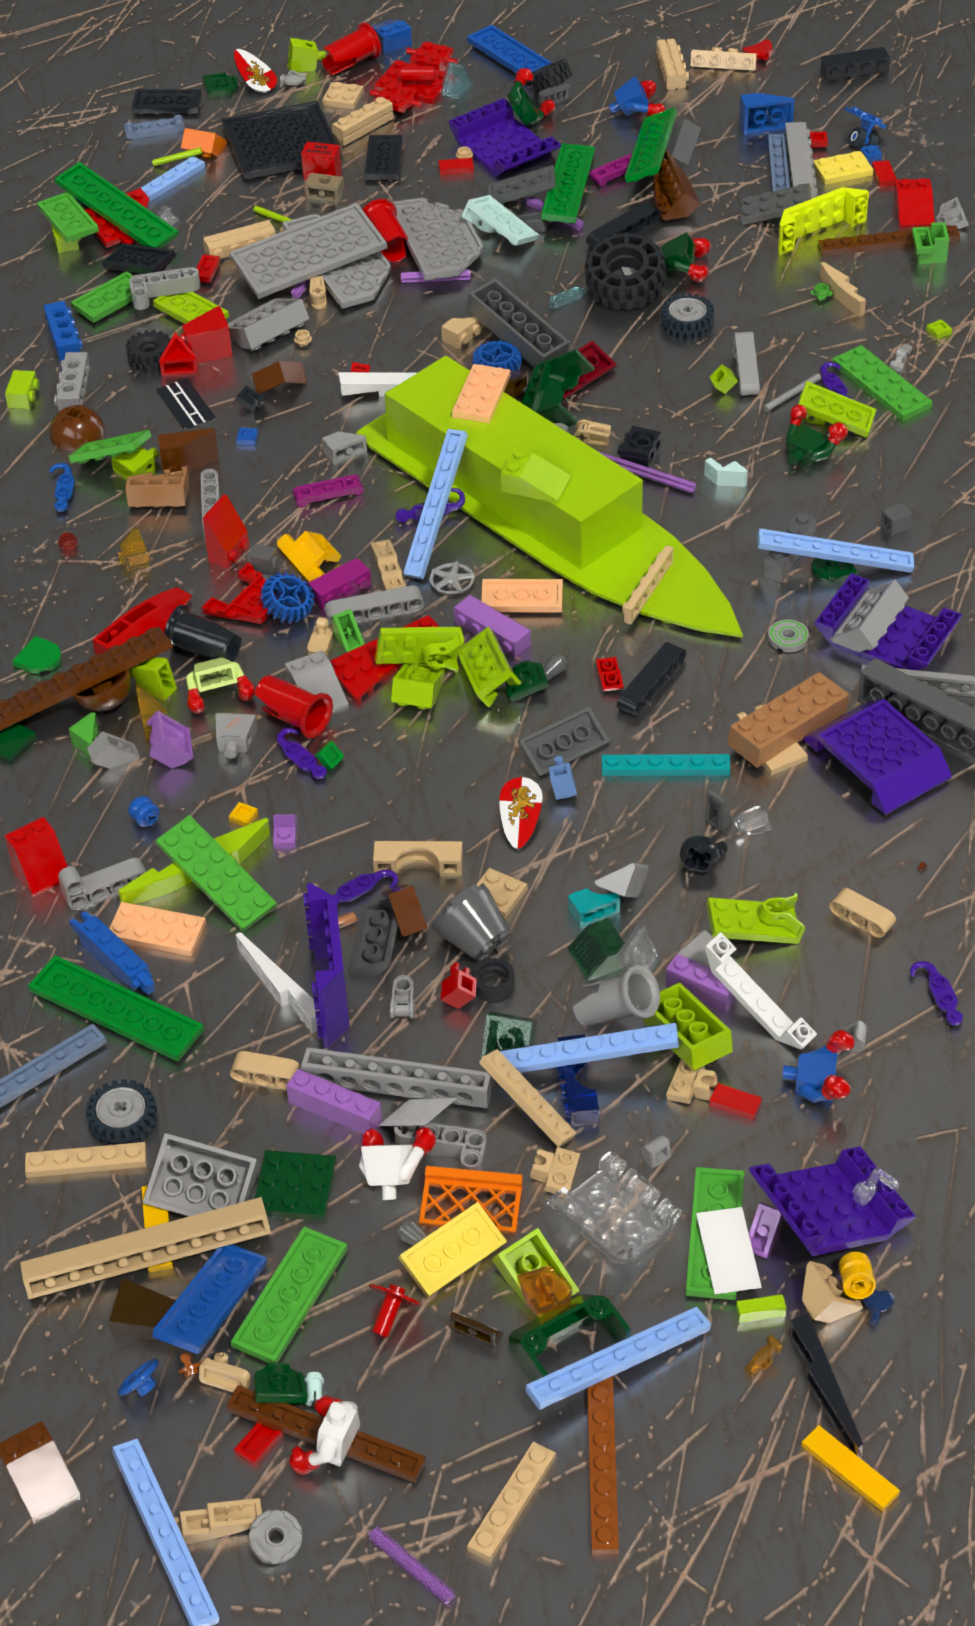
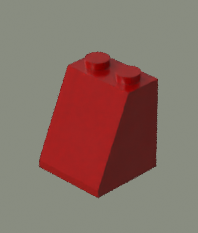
M220 306L182 325L183 333H180V338L196 355L197 364L232 356L229 326Z
M44 817L4 835L12 870L33 897L59 885L58 874L68 865L55 831Z

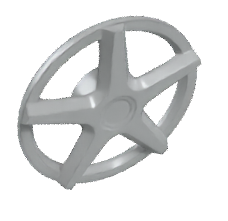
M458 561L442 564L435 569L433 568L430 574V584L436 591L443 594L453 595L465 592L474 583L473 571ZM452 567L450 572L441 571V569ZM458 568L466 570L468 574H458ZM435 574L444 578L437 585L433 582ZM471 579L469 585L462 589L460 580ZM446 585L448 587H455L457 591H444L440 588Z

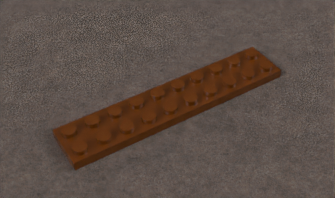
M160 627L150 628L138 637H131L121 645L112 646L101 655H94L84 663L75 664L65 672L56 673L49 680L40 681L26 691H19L7 700H0V731L172 648L170 639Z

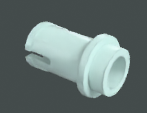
M310 1372L304 1379L308 1396L306 1405L312 1407V1401L315 1404L322 1397L324 1378L318 1372Z

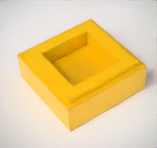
M238 802L228 816L229 822L241 826L249 825L258 815V808Z

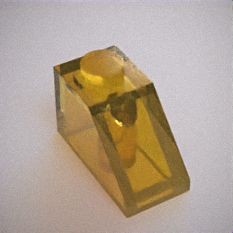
M134 527L120 543L121 553H118L120 564H124L127 571L150 566L148 551L138 527Z

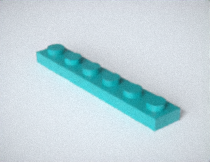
M730 754L602 755V776L730 775Z

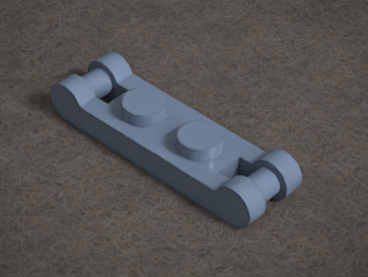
M175 115L174 118L159 119L158 121H144L137 124L126 122L124 130L126 138L132 140L180 133L184 131L185 125L183 117Z

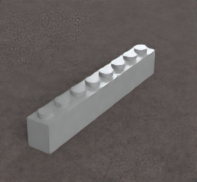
M806 122L785 123L790 185L794 187L799 184L810 183L811 199L818 197L815 168H813L814 159L812 158L810 129L806 128Z

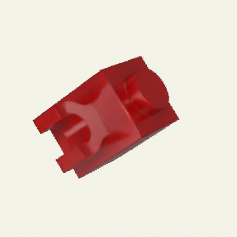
M455 962L450 966L451 975L442 981L441 1001L460 1009L476 997L477 978L469 975L470 969L467 967L460 970V963Z

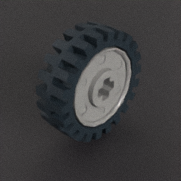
M683 293L680 297L674 295V298L670 297L668 301L665 300L664 304H662L661 326L669 335L672 334L674 337L679 335L681 339L684 336L687 339H691V336L698 338V335L702 337L713 328L715 316L713 304L710 303L709 299L706 300V297L702 296L699 298L698 294L692 296V293H688V296H685V293Z
M121 1079V1084H118L117 1080L112 1081V1086L106 1083L103 1085V1090L97 1088L95 1095L92 1094L89 1097L90 1102L87 1101L86 1118L89 1129L98 1142L103 1141V1145H109L110 1143L112 1145L127 1144L129 1142L137 1143V1139L142 1142L145 1140V1135L150 1136L152 1129L156 1127L158 1113L155 1098L151 1094L148 1087L145 1088L142 1083L137 1085L136 1081L131 1080L128 1084L126 1079Z

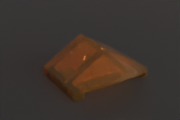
M548 1265L517 1275L526 1305L537 1316L569 1306L572 1291L567 1281L555 1273L551 1266Z

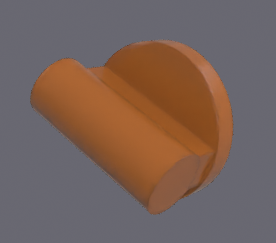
M182 1353L180 1359L184 1362L185 1368L178 1370V1373H184L185 1377L199 1373L198 1367L202 1362L193 1364L192 1354Z

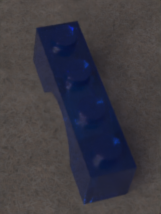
M582 1034L557 1037V1042L585 1038L586 1036ZM589 1062L557 1067L558 1080L563 1079V1084H560L562 1099L566 1098L567 1103H564L565 1118L570 1117L571 1126L599 1123V1104L596 1090L582 1086L575 1079L580 1071L589 1067Z

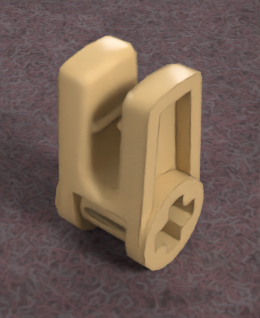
M315 276L310 279L311 307L315 310H322L327 306L323 276Z
M585 419L577 422L574 437L587 445L608 446L611 434L610 425Z

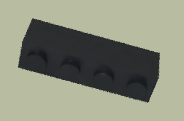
M884 47L822 56L820 71L826 81L889 72L890 56Z

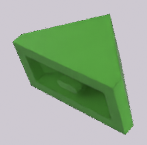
M351 609L332 616L334 638L345 653L365 644Z
M90 713L69 728L72 744L88 756L90 755L87 748L97 738L98 734L96 713Z

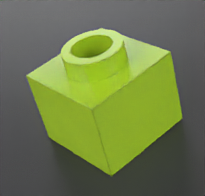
M723 364L710 376L715 388L724 394L738 382L732 370Z

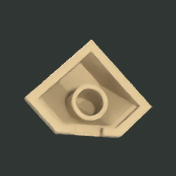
M810 1261L806 1267L802 1301L811 1319L830 1323L858 1312L863 1308L859 1299L847 1296L843 1290L842 1283L835 1277L830 1276L833 1272L824 1264Z

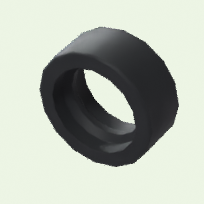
M489 958L479 962L472 971V976L477 978L476 996L482 1000L499 1002L508 998L515 989L514 970L505 960ZM488 974H500L507 978V981L502 985L490 987L481 983L480 979Z

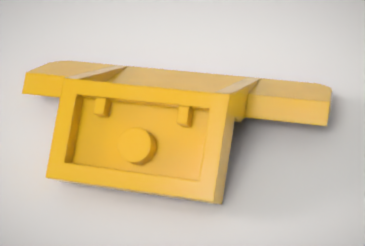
M304 531L296 541L289 534H284L277 541L279 549L309 582L324 575V572L319 568L323 561L338 563L342 557L322 534Z

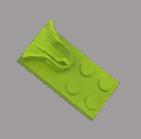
M808 381L805 383L798 403L807 408V416L802 421L816 425H823L826 422L832 424L842 422L849 431L866 438L876 413L875 408Z
M489 626L459 648L458 656L474 691L488 708L492 706L498 695L495 688L505 681L509 686L522 683L513 673L494 632Z
M461 627L380 628L375 654L376 664L427 663L430 667L447 668L458 673L459 647L464 644Z
M797 893L787 898H769L765 902L708 897L706 906L712 937L715 938L721 932L727 939L799 944L805 931V926L796 918L794 906L798 900Z

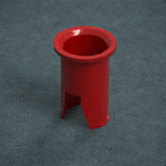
M360 23L357 28L358 30L323 47L329 54L321 62L329 74L335 75L370 56L373 58L380 56L381 44L379 38L368 23Z
M377 199L365 205L362 209L387 243V248L381 250L387 261L397 263L406 258L402 238L407 240L409 238L396 217L397 209L393 202L387 199Z
M272 675L264 676L256 686L254 694L266 704V706L262 707V710L301 729V733L306 738L313 739L319 736L328 725L333 711V701L328 694L319 693L316 695Z

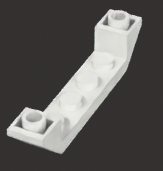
M720 932L705 946L711 972L775 1040L802 1050L817 1033L802 1017L793 1023L733 960L730 955L736 948Z

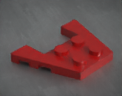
M247 563L237 572L238 579L249 583V585L230 604L211 597L201 607L202 614L262 624L271 615L267 614L268 609L263 608V602L260 601L261 589L266 580L263 578V574L253 569L251 563Z

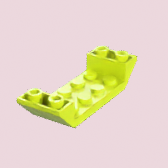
M841 187L784 209L779 227L778 254L782 255L794 250L796 238L845 220L852 227L866 222L869 192L867 190Z

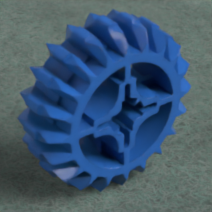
M487 341L486 344H480V347H476V351L473 352L472 365L477 364L509 370H519L522 365L521 352L518 351L517 347H513V344H509L508 341Z
M286 571L282 575L279 572L275 576L271 575L264 582L260 601L263 602V608L268 609L267 614H273V620L280 618L281 623L286 620L288 624L292 621L297 623L300 619H305L310 614L311 608L314 605V594L311 593L312 587H307L308 581L303 582L301 581V576L296 578L294 573L288 575Z

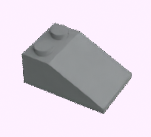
M323 650L285 663L287 682L316 695L319 693L328 694L333 701L332 712L349 707L331 662Z

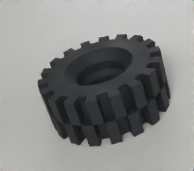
M567 59L550 63L533 71L531 83L534 91L546 89L570 78L572 72Z
M144 330V333L137 332V336L132 335L126 344L129 365L136 371L139 369L140 372H144V370H147V373H151V370L159 371V359L169 344L170 337L168 338L166 333L163 335L162 331L156 333V330L151 332Z

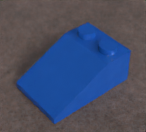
M387 20L371 26L379 38L383 54L412 45L411 27L404 20Z
M762 93L740 95L739 125L744 135L785 130V123L793 122L794 98Z

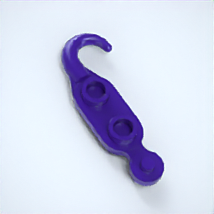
M826 362L821 365L820 373L825 388L852 399L847 396L848 390L839 377L827 370L829 367H835L840 370L841 366L834 362Z
M451 488V492L458 493L459 500L455 503L447 502L443 517L464 505L465 495L460 489ZM425 503L416 504L411 510L402 508L397 510L396 519L403 523L410 518L419 521Z
M294 728L281 730L277 735V742L282 747L285 756L300 769L311 771L314 778H324L327 775V770L324 766L317 765L315 756L300 744L287 741L284 738L289 733L298 735L299 731Z
M382 869L372 874H362L340 886L337 893L332 896L336 897L338 906L340 902L349 903L371 891L378 881L384 877L393 879L390 885L391 889L398 884L399 878L394 871L389 869Z
M918 961L914 963L910 968V975L914 977L915 970L918 968L926 969L929 973V989L938 1008L947 1013L946 1020L950 1025H960L963 1021V1015L956 1010L958 1000L948 979L941 975L930 962Z

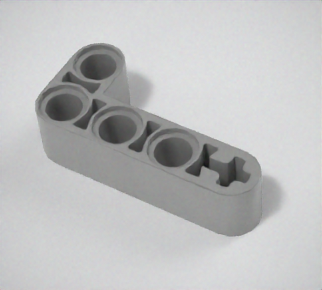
M193 267L135 275L129 280L133 306L137 310L148 308L149 298L193 292L200 288L199 271Z
M753 331L734 332L732 354L733 359H736L740 396L759 395L760 386Z
M131 858L80 877L75 867L69 866L59 872L58 879L61 892L70 909L80 910L119 895V889L147 871L139 858Z
M434 1123L394 1127L396 1145L413 1144L416 1131L420 1127H427L436 1136V1145L428 1155L460 1159L461 1169L483 1171L487 1156V1140L485 1133L481 1130Z

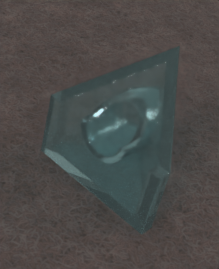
M449 62L443 76L442 95L458 99L472 88L474 84L465 66Z

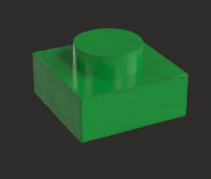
M332 740L328 741L315 754L327 771L333 769L345 757Z

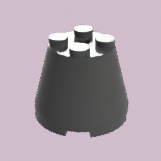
M484 883L479 887L473 884L460 892L450 901L451 904L445 909V913H438L432 923V928L440 936L478 962L488 959L490 957L489 953L494 950L497 952L501 951L507 945L505 940L511 935L490 890Z

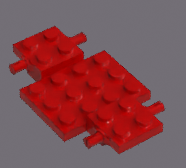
M425 41L418 49L407 47L406 54L412 55L410 63L396 60L375 83L374 90L371 89L369 95L389 100L393 105V110L402 113L406 109L411 110L413 107L421 108L422 102L433 105L454 81V74L445 71L448 64L458 65V59L451 58L454 54L453 48ZM402 66H434L435 82L402 81L401 68Z

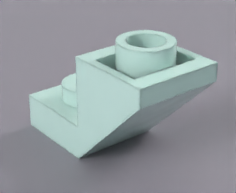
M712 458L705 460L704 476L716 485L747 486L748 471L736 461L722 467L721 464Z

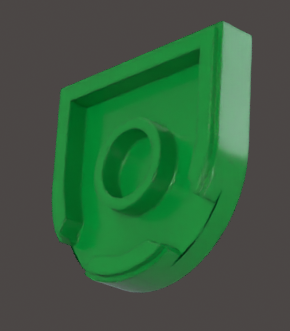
M34 636L12 660V664L14 667L34 674H40V672L47 670L52 671L61 663V651L55 643Z

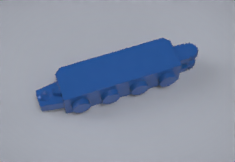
M84 911L80 914L83 923L80 924L74 918L69 921L71 928L78 934L82 946L127 989L134 992L140 988L147 995L155 991L149 966L97 916H91L88 912Z

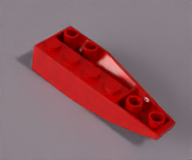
M175 587L136 605L92 639L95 655H101L112 646L127 642L131 637H138L150 628L160 627L164 632L167 621L174 609L179 605H187L192 595Z

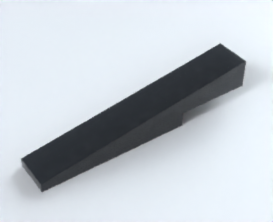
M808 1313L790 1320L789 1335L807 1362L805 1379L849 1450L861 1459L864 1444Z

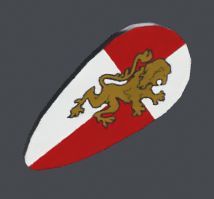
M241 49L234 51V61L237 70L250 89L258 93H266L275 88L277 77L265 63L247 51Z
M524 777L513 778L506 782L499 796L504 833L508 842L516 850L522 849L533 835L543 800L539 785L533 780Z

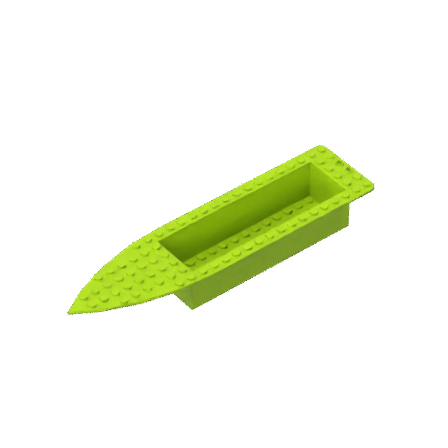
M448 356L442 357L384 393L386 413L356 432V434L366 437L367 447L430 488L447 430L466 431L468 434L452 485V488H458L464 492L465 503L460 508L461 510L552 571L589 591L592 595L622 607L626 601L630 600L633 590L638 588L641 578L645 577L648 573L649 566L655 563L658 553L662 552L666 545L674 547L672 565L639 614L661 620L665 624L672 623L696 631L743 638L742 631L729 601L706 568L672 534L642 513V479L505 392L501 396L490 423L452 418V410L470 370ZM514 448L534 452L571 475V480L558 504L501 492V472ZM450 491L448 501L451 503L457 502L459 500L458 493Z

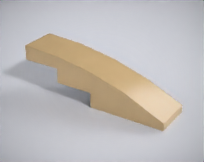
M822 262L820 279L829 286V290L833 292L832 295L857 316L861 317L864 315L866 299L857 294L858 288L849 283L850 277Z
M390 539L372 542V552L384 589L390 590L406 587L397 561V554Z
M260 1498L207 1503L206 1509L181 1511L179 1517L174 1519L187 1545L250 1529L255 1519L262 1514Z

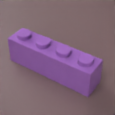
M469 595L454 607V622L458 626L467 629L474 635H478L489 626L504 653L516 658L531 646V630L475 597Z
M298 1069L286 1085L288 1103L362 1134L368 1129H376L382 1120L380 1102Z

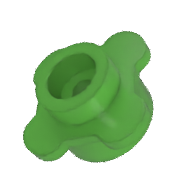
M824 283L817 284L815 290H811V295H815L819 300H825L833 294L829 290V286Z

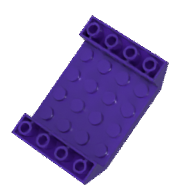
M504 98L448 121L458 146L469 147L473 152V158L496 177L552 154L561 147V143L552 136L541 140L515 119L511 104Z
M851 573L815 621V626L832 647L869 661L876 658L897 669L920 670L926 668L958 624L962 614L943 608L939 615L935 617L905 606L896 615V620L886 629L887 633L878 640V645L874 649L862 652L854 651L831 641V637L864 592L869 589V579Z
M885 699L869 701L803 737V740L816 752L827 748L873 790L871 803L885 815L952 778L940 747Z
M307 883L308 893H303L304 906L309 907L305 908L306 922L311 921V923H307L308 936H313L308 938L310 951H314L315 960L325 958L329 960V970L316 971V981H312L314 1008L319 1010L315 1011L318 1039H323L324 1048H329L350 1027L336 897L312 883Z
M861 1146L843 1149L835 1163L781 1174H777L769 1163L749 1168V1172L812 1256L886 1241L916 1217Z

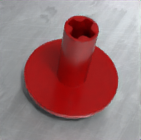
M369 1284V1288L385 1295L372 1332L388 1338L401 1303L404 1302L418 1307L421 1306V1303L405 1296L406 1289L390 1284L387 1288Z

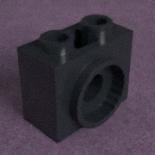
M632 426L629 433L626 432L623 444L619 445L617 454L620 455L621 459L650 468L661 448V432Z

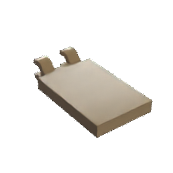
M761 704V705H758V706L754 707V710L756 711L757 709L761 708L763 705ZM745 712L736 714L739 720L747 716ZM795 742L764 763L763 766L770 775H773L807 761L808 755Z

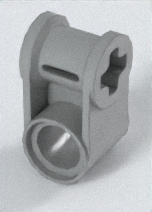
M400 975L393 981L390 1002L391 1019H395V1017H410V1019H414V984L412 978L407 975Z

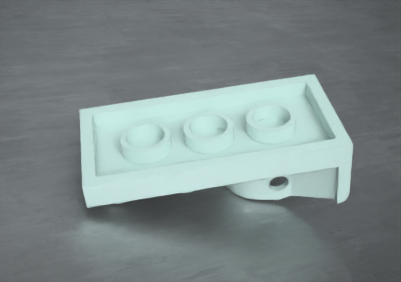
M490 195L468 200L462 214L463 219L468 220L478 229L489 233L497 231V233L505 236L511 244L516 246L535 241L539 236L536 231Z

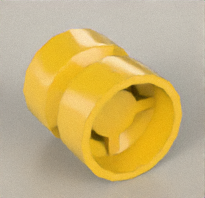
M850 1252L844 1255L839 1262V1272L845 1294L853 1299L869 1297L876 1288L869 1257L861 1252Z

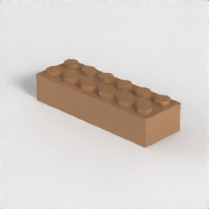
M818 672L731 725L727 744L758 768L795 742L798 743L803 740L804 736L846 713L849 694L821 672Z

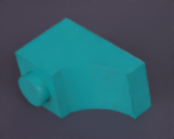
M586 888L568 895V911L579 927L582 928L620 913V897L617 893L597 894Z

